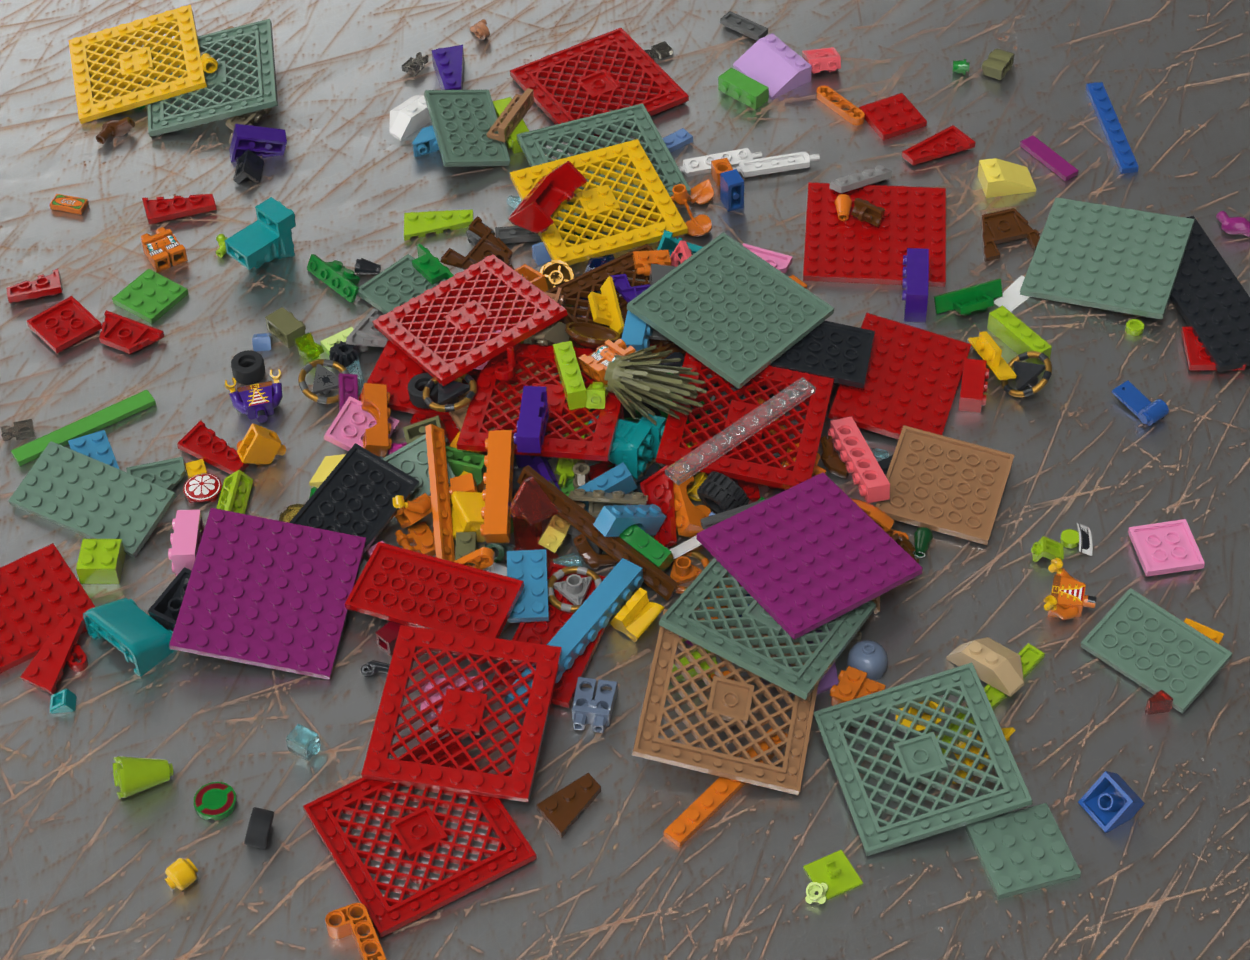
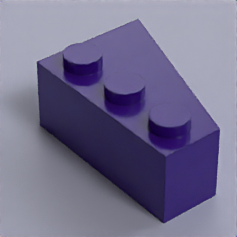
M235 124L229 149L231 162H236L248 149L257 156H262V158L284 155L287 144L285 130Z
M523 387L519 421H517V433H514V444H517L518 452L541 453L549 420L547 387Z

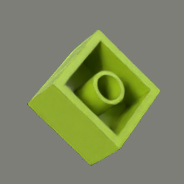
M122 539L82 540L76 566L80 584H120L126 556Z

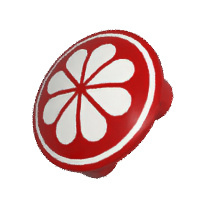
M203 473L190 477L185 482L183 491L190 503L214 502L218 499L222 484L217 476Z

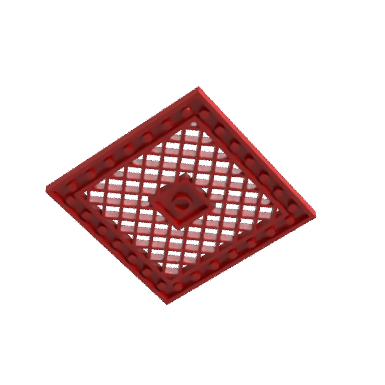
M622 28L615 29L510 70V76L524 91L527 88L533 89L534 102L555 125L642 103L649 115L653 116L689 101L687 93Z
M492 254L464 271L456 273L446 281L440 282L439 285L426 290L421 295L411 298L403 305L397 306L392 311L379 316L372 322L380 333L437 382L445 386L507 350V347L517 345L566 317L568 313L563 306Z
M517 344L513 346L516 366L513 369V378L507 382H501L496 379L494 371L496 367L508 364L507 350L492 358L480 371L476 383L477 392L469 404L456 444L457 450L488 452L485 448V439L489 435L488 429L492 427L495 429L491 431L509 430L512 428L513 435L517 433V421H519L521 404L517 407L515 404L521 403L523 394L518 393V391L522 390L524 386L532 385L547 387L549 420L552 418L555 420L547 424L546 432L550 431L551 433L544 437L541 453L518 452L517 444H515L514 454L608 462L623 405L614 393L608 391L604 409H596L592 412L588 411L591 408L586 407L573 411L569 410L562 383H559L561 380L555 362L553 346ZM573 347L580 371L582 368L578 357L583 354L589 356L597 349ZM530 363L533 364V366L529 368L526 367V365ZM547 365H550V366H551L550 368L545 369V366H547ZM519 369L522 370V372H520V373H518V374L515 373V372H517V370H519ZM536 371L541 372V373H539V374H537V375H534V374H533V373H535ZM581 371L586 389L593 382H597L594 379H589V376ZM557 372L558 375H556V376H554V377L551 375V374ZM527 376L529 377V379L525 381L522 380V378L524 379ZM507 408L510 409L509 411H507V412H505V413L503 412V410H505V409H507ZM582 413L584 414V416L581 418L577 417ZM515 415L517 416V418H515V419H513V420L510 419L511 417H513V416H515ZM571 419L573 420V422H571V423H569V424L566 423L567 421H569V420H571ZM590 420L593 422L589 425H585V423H587ZM503 421L506 422L505 424H503V425H501V426L499 425V423H501V422H503ZM559 425L562 426V428H560V429H558V430L555 429V428L558 427ZM577 427H580V428H581V429L577 430L576 432L573 430V429H575V428H577ZM566 433H569V434H570V435H568V436H566V437H563V436H562V435H564V434H566ZM585 434L588 435V437L584 439L581 438V436Z
M686 352L682 367L693 368L691 372H698L699 375L680 374V376L695 380L700 379L706 382L705 384L689 382V384L702 389L707 387L709 391L706 394L697 391L698 396L696 399L683 396L696 402H705L703 407L691 405L694 409L692 413L689 412V415L670 408L671 411L679 416L680 420L668 414L656 456V463L709 474L715 471L729 478L786 490L812 478L834 379L768 365L748 382L750 385L742 386L739 390L733 391L731 388L735 387L730 382L726 383L723 377ZM711 374L713 377L707 379L706 375ZM718 382L720 386L715 388L712 384ZM766 385L768 389L762 390L761 387ZM784 389L786 393L781 394L779 391ZM755 390L757 394L752 395L750 391ZM726 391L727 395L722 396L720 393ZM803 393L805 396L800 398L798 394ZM774 394L775 398L770 399L768 395ZM744 395L746 398L741 400L739 396ZM715 396L716 400L711 401L709 398ZM792 398L794 401L789 403L786 399ZM763 399L765 402L759 404L757 400ZM672 401V402H674V403H677V404H679V405H682V406H685V407L691 409V406H690V405H686V404H682V403H679V402H676V401ZM781 402L783 406L778 408L776 404ZM722 404L724 408L719 410L716 406ZM799 406L802 410L797 412L794 408ZM711 409L713 413L707 415L705 411ZM789 411L791 415L785 416L783 413ZM699 414L702 418L696 420L694 416ZM778 416L780 420L774 421L772 418ZM718 418L720 422L715 424L713 420ZM796 420L798 424L793 425L791 421ZM707 423L709 427L704 429L701 425ZM786 425L787 429L782 430L780 426ZM696 428L698 432L692 433L690 430ZM774 429L776 434L771 435L769 431ZM715 432L716 436L711 437L709 434ZM793 433L795 437L790 439L787 435ZM734 436L735 440L730 441L728 437ZM703 437L705 441L700 443L698 438ZM782 438L784 442L779 444L776 440ZM752 439L754 444L749 445L747 441ZM722 441L724 445L718 446L717 442ZM692 442L694 446L688 447L686 444ZM771 444L773 447L768 449L765 445ZM741 445L743 448L737 450L735 446ZM711 446L713 450L707 451L705 448ZM789 447L792 451L787 453L784 449ZM759 448L762 452L756 454L754 450ZM730 450L732 453L726 455L724 451ZM778 452L781 456L775 458L773 454ZM748 453L751 457L745 459L743 455ZM767 457L770 461L764 463L762 459ZM786 461L789 465L783 467L780 463Z
M400 625L361 773L362 778L529 803L561 659L562 647ZM431 652H438V654L434 656ZM427 653L430 659L421 664L418 658ZM447 656L450 662L441 666L438 661ZM471 657L479 659L474 662V660ZM467 659L470 665L461 669L458 664ZM492 660L499 661V662L496 663V664H494V663L492 662ZM414 661H415V663H416L418 666H417L416 668L412 669L413 663H414ZM487 661L491 667L482 672L478 666ZM435 664L438 669L429 674L426 668ZM507 664L511 670L502 675L498 669ZM455 666L458 672L449 677L446 671ZM528 667L532 673L523 678L519 672ZM475 669L479 675L469 680L466 674ZM422 671L426 677L416 682L413 676ZM495 672L499 678L490 683L486 677ZM442 674L446 680L437 685L433 679ZM516 675L519 681L510 686L507 679ZM463 677L466 683L457 688L453 682ZM410 679L413 685L407 688ZM533 679L532 687L530 688L527 683ZM483 680L486 686L477 690L474 685ZM430 682L433 688L424 693L421 687ZM503 683L506 689L498 694L494 688ZM450 685L453 689L447 688L446 694L444 695L441 690ZM524 686L527 692L518 696L515 690ZM468 688H471V690H472L473 692H469V691H465V690H467ZM418 690L421 696L412 701L408 695ZM491 691L494 697L488 700V694L485 693ZM438 693L441 699L432 704L429 697ZM511 693L515 699L506 704L502 698ZM404 698L408 702L405 706H403ZM529 698L528 705L526 707L523 701ZM426 701L429 706L419 711L416 706ZM499 701L502 708L493 712L490 706ZM519 704L523 710L514 715L510 709ZM442 706L441 714L437 711V708ZM413 709L416 714L407 720L404 713ZM487 710L490 715L484 718L485 711ZM433 711L436 718L427 722L424 716ZM507 712L510 719L501 723L498 717ZM525 716L522 726L518 720ZM399 717L404 721L400 725H398ZM420 719L424 725L414 730L412 724ZM494 720L498 726L489 731L485 725ZM515 723L519 729L509 734L506 728ZM438 724L440 731L435 733L432 727ZM408 727L411 734L402 739L399 732ZM482 728L485 735L476 739L474 735H480ZM428 730L432 736L422 741L419 735ZM502 731L506 737L497 742L493 736ZM453 732H459L461 734L455 736ZM449 733L452 740L443 744L440 738ZM396 736L399 741L393 744L394 737ZM469 736L473 742L463 747L460 741ZM520 736L519 744L517 745L514 739ZM416 738L419 744L410 750L407 743ZM490 739L494 745L484 750L481 744ZM436 741L440 747L430 752L427 746ZM511 742L514 749L505 753L501 747ZM457 744L460 751L451 756L448 749ZM403 746L407 752L397 758L394 751ZM477 747L481 753L472 759L468 752ZM424 749L427 755L418 761L414 755ZM498 750L502 756L492 761L489 755ZM444 752L448 758L438 763L435 757ZM465 755L468 762L459 767L456 760ZM516 755L515 762L513 764L510 758ZM411 757L414 762L405 761V760H407L408 758ZM485 758L489 765L480 770L476 763ZM431 760V761L434 763V765H430V764H426V763ZM506 761L510 768L501 773L497 766ZM452 763L455 768H450L446 766ZM473 766V768H474L476 771H471V770H467V769H469L470 767ZM494 770L496 774H491L488 772Z
M449 735L441 739V742L445 744L452 740V737ZM437 742L427 746L430 752L440 747ZM455 744L448 751L452 756L460 751V748ZM422 749L414 756L419 761L427 754L424 751V749ZM444 752L435 757L438 763L448 758ZM465 755L456 760L459 767L468 762ZM411 757L408 758L407 760H405V761L414 762ZM431 760L426 763V764L434 765V763H433ZM452 763L446 766L450 768H455ZM473 766L470 767L469 769H467V770H471V771H476V770L473 768ZM360 778L303 805L304 812L357 900L366 907L371 922L380 938L537 859L536 853L499 798ZM400 786L409 787L408 793L399 791ZM414 789L424 790L422 796L413 794ZM428 793H438L436 799L427 797ZM381 795L389 796V802L380 801ZM443 795L453 796L451 802L442 800ZM399 798L405 801L403 805L394 803L395 799ZM458 798L467 799L465 805L456 803ZM410 801L419 803L417 808L409 807L408 805ZM472 801L474 802L476 807L471 806ZM362 804L371 806L370 811L360 810ZM428 805H433L432 811ZM376 808L386 809L384 815L375 813ZM438 808H447V814L438 813ZM391 810L400 812L398 817L389 816ZM453 810L462 811L461 817L453 816ZM348 814L352 815V817L348 821L341 819L342 815ZM467 814H476V820L467 819ZM357 816L366 818L365 823H357ZM482 816L484 817L486 822L481 821ZM371 820L381 821L379 827L370 825ZM438 820L444 821L442 826L440 825ZM386 822L390 823V829L384 828ZM448 823L458 824L457 829L447 828ZM463 825L473 827L471 833L462 831ZM341 827L347 828L345 833ZM478 828L487 830L486 836L476 834ZM352 829L361 830L360 836L350 835ZM492 832H494L497 838L491 837ZM366 833H375V838H365ZM381 835L389 836V843L379 841ZM447 835L454 836L452 842L448 841ZM395 839L398 840V842L400 843V845L394 844ZM458 839H468L467 845L458 844ZM473 841L483 842L482 848L473 847ZM350 842L357 843L355 849ZM362 844L371 846L370 851H361ZM488 844L497 845V850H487ZM376 848L386 849L384 855L376 854ZM439 848L449 849L448 854L438 853ZM454 850L464 852L462 858L453 856ZM391 851L401 852L399 858L390 857ZM469 853L479 855L477 861L467 859ZM405 855H407L410 860L413 859V858H414V860H413V861L404 860V857H405ZM420 857L430 859L428 864L418 862ZM360 858L366 859L365 864H363ZM435 860L444 861L443 868L433 866ZM371 861L381 862L379 868L370 866ZM386 863L396 865L394 871L384 869ZM449 864H458V870L448 869ZM401 866L410 868L409 874L400 873ZM415 870L425 871L424 876H414ZM430 873L440 874L439 879H429ZM370 874L376 875L374 880L372 879ZM381 876L391 878L389 884L379 882ZM396 879L406 881L404 887L394 885ZM411 882L420 884L419 890L410 889ZM380 890H385V891H386L384 897H383L382 893L380 892ZM391 892L401 894L399 900L389 898Z

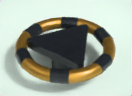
M1037 351L1019 354L1008 363L1011 369L1014 367V372L1017 375L1015 378L1017 390H1014L1009 385L1008 380H1001L1004 391L1013 397L1034 395L1048 383L1052 375L1051 361L1044 353ZM1029 358H1037L1040 361H1042L1045 364V366L1043 364L1025 363L1021 361L1027 360ZM1045 370L1042 379L1038 383L1039 380L1037 376H1039Z
M467 373L459 378L464 379L468 384L452 381L442 386L432 378L424 387L423 400L429 408L435 411H456L465 407L473 400L477 392V384L473 377ZM437 383L438 404L430 398V391ZM469 391L466 397L460 401L459 396Z

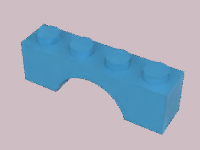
M655 504L603 506L593 525L605 537H618L626 528L634 524L647 534L656 535L666 516L661 512V508Z

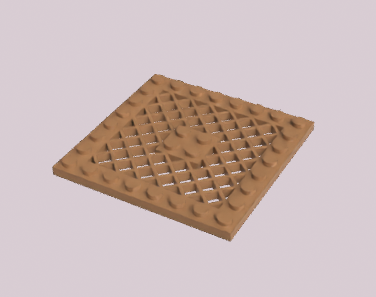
M660 626L632 755L799 795L818 684L806 700L797 695H794V700H792L789 696L792 694L791 692L785 691L773 683L765 686L760 680L762 677L742 667L736 670L732 662L720 656L718 657L722 662L716 665L711 658L717 656V654L713 652L707 654L703 647L693 642L691 643L694 646L687 649L683 644L687 639L679 637V635ZM761 634V636L766 637L768 634ZM747 635L748 638L755 637L754 635ZM733 636L734 639L741 638L740 636ZM793 642L794 645H800L799 642ZM779 643L780 646H787L786 643ZM766 644V647H773V645ZM752 645V648H759V646ZM678 646L682 652L675 655ZM698 651L702 657L695 660L691 653ZM804 652L798 653V655H805ZM787 653L784 656H791V654ZM777 654L770 655L771 657H778ZM686 657L690 663L683 666L679 660ZM706 661L710 668L703 671L700 664ZM673 664H675V666L678 668V670L672 672ZM725 666L730 671L726 676L720 671ZM694 668L698 675L691 677L687 671ZM745 671L751 677L746 681L740 676ZM715 673L716 676L711 681L708 675ZM682 674L686 681L679 684L675 677ZM701 679L707 685L702 689H700L696 684V682ZM671 682L674 688L668 690L669 683ZM754 682L759 688V690L753 692L755 685H751ZM691 686L694 693L688 695L684 688ZM774 687L779 692V695L775 697L769 692ZM708 691H710L709 699L704 695ZM678 692L683 699L676 702L671 695ZM764 694L768 701L761 704L757 697ZM697 697L703 702L698 707L692 701ZM667 699V701L670 703V706L664 708L665 701ZM781 699H784L788 704L783 709L777 703ZM751 702L756 706L752 710H750ZM687 704L691 710L684 713L680 706ZM770 705L776 710V713L772 715L765 709ZM704 709H706L705 715L709 716L707 718H704V716L701 714V711ZM673 710L679 716L674 720L667 714ZM789 711H791L790 718L786 715V713ZM758 712L765 718L759 722L754 717V714ZM693 715L700 721L694 725L688 719ZM663 717L666 721V724L660 727L661 720ZM778 717H781L785 722L780 727L774 721ZM749 719L752 726L746 728L744 725H747ZM714 720H716L720 726L715 730H713L709 724ZM683 721L687 729L680 731L676 724ZM767 723H769V725L773 729L769 733H766V731L762 727ZM734 725L741 731L736 735L729 729ZM704 727L708 734L701 737L697 729ZM669 728H671L675 734L670 738H668L664 733V731ZM788 728V734L786 737L782 731ZM754 730H757L761 735L756 740L750 734ZM724 731L728 739L722 742L718 734ZM690 733L696 739L691 743L684 737ZM775 735H778L782 741L777 745L771 739ZM745 736L749 744L742 746L738 739ZM710 738L716 743V746L709 748L705 742ZM765 741L770 749L763 752L759 744ZM731 743H733V745L737 749L733 753H730L729 750L726 748V746ZM785 747L784 756L779 750ZM751 748L758 754L753 758L746 752ZM772 753L779 759L774 763L767 757Z

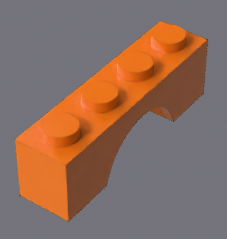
M364 383L361 392V408L369 412L375 418L377 424L365 429L363 448L378 457H386L387 451L391 449L392 444L391 438H388V434L391 432V423H388L390 408L387 407L390 393L387 392L386 385Z
M672 466L675 520L678 535L692 538L704 530L701 526V519L705 518L704 512L693 505L687 495L686 489L695 481L692 470Z

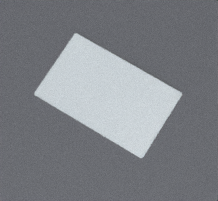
M1021 275L1002 293L1003 296L998 297L994 301V304L999 307L1004 306L1011 312L1026 301L1029 296L1020 295V289L1025 277Z

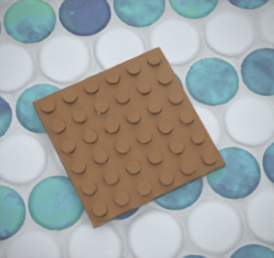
M903 425L886 474V478L890 483V499L878 501L875 507L884 511L893 520L918 527H926L936 532L988 545L1015 455Z

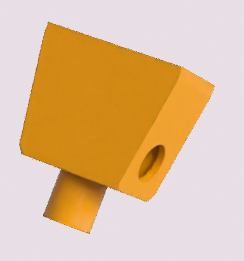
M252 423L237 453L242 463L270 464L276 455L284 456L286 446L281 444L277 433Z

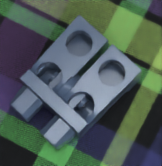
M578 677L572 707V720L575 730L582 731L585 729L586 724H592L593 731L604 733L606 726L610 727V719L618 695L617 682L599 680L597 686L596 679ZM589 684L592 688L582 687V685ZM608 686L612 690H604L602 687Z

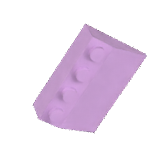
M773 33L760 38L733 64V67L739 72L769 87V98L771 99L811 82L812 66Z

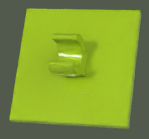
M842 850L803 866L812 882L826 883L828 885L825 895L827 900L863 885L862 880Z

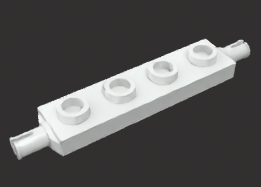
M748 148L685 159L683 160V165L678 168L681 173L690 177L711 173V161L728 158L731 166L736 167L739 166L741 161L762 158L761 151L751 153Z
M805 151L741 161L739 166L732 167V169H737L744 178L808 168L811 161H820L819 153L809 155Z

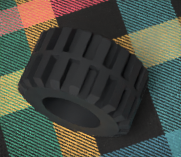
M711 472L697 489V494L701 501L715 514L749 503V498L745 491L731 478L719 472Z

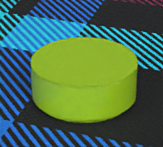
M1131 319L1127 321L1125 331L1131 336H1140L1144 331V323L1138 319Z
M1073 529L1064 530L1061 533L1060 543L1066 548H1076L1079 545V533Z

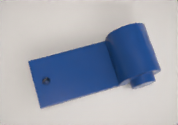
M1128 380L1112 390V393L1143 424L1153 425L1169 414L1168 406L1163 400L1157 399L1151 402Z

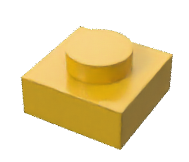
M203 459L184 463L188 479L195 475L207 473Z

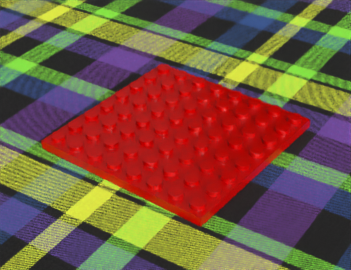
M808 182L803 281L902 285L903 278H906L902 277L903 255H907V248L929 249L928 287H945L946 188L866 185L839 193L830 189V183ZM841 194L850 196L852 200L849 218L846 221L838 219L835 200ZM856 198L866 200L870 204L885 209L880 226L877 227L866 221L861 222L857 217L851 215Z

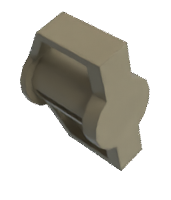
M578 460L573 466V473L575 474L573 487L575 489L590 481L588 478L590 467L585 463V460Z

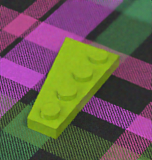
M473 209L404 213V241L410 240V237L418 236L419 238L426 237L427 233H443L446 229L453 231L467 228L473 222Z

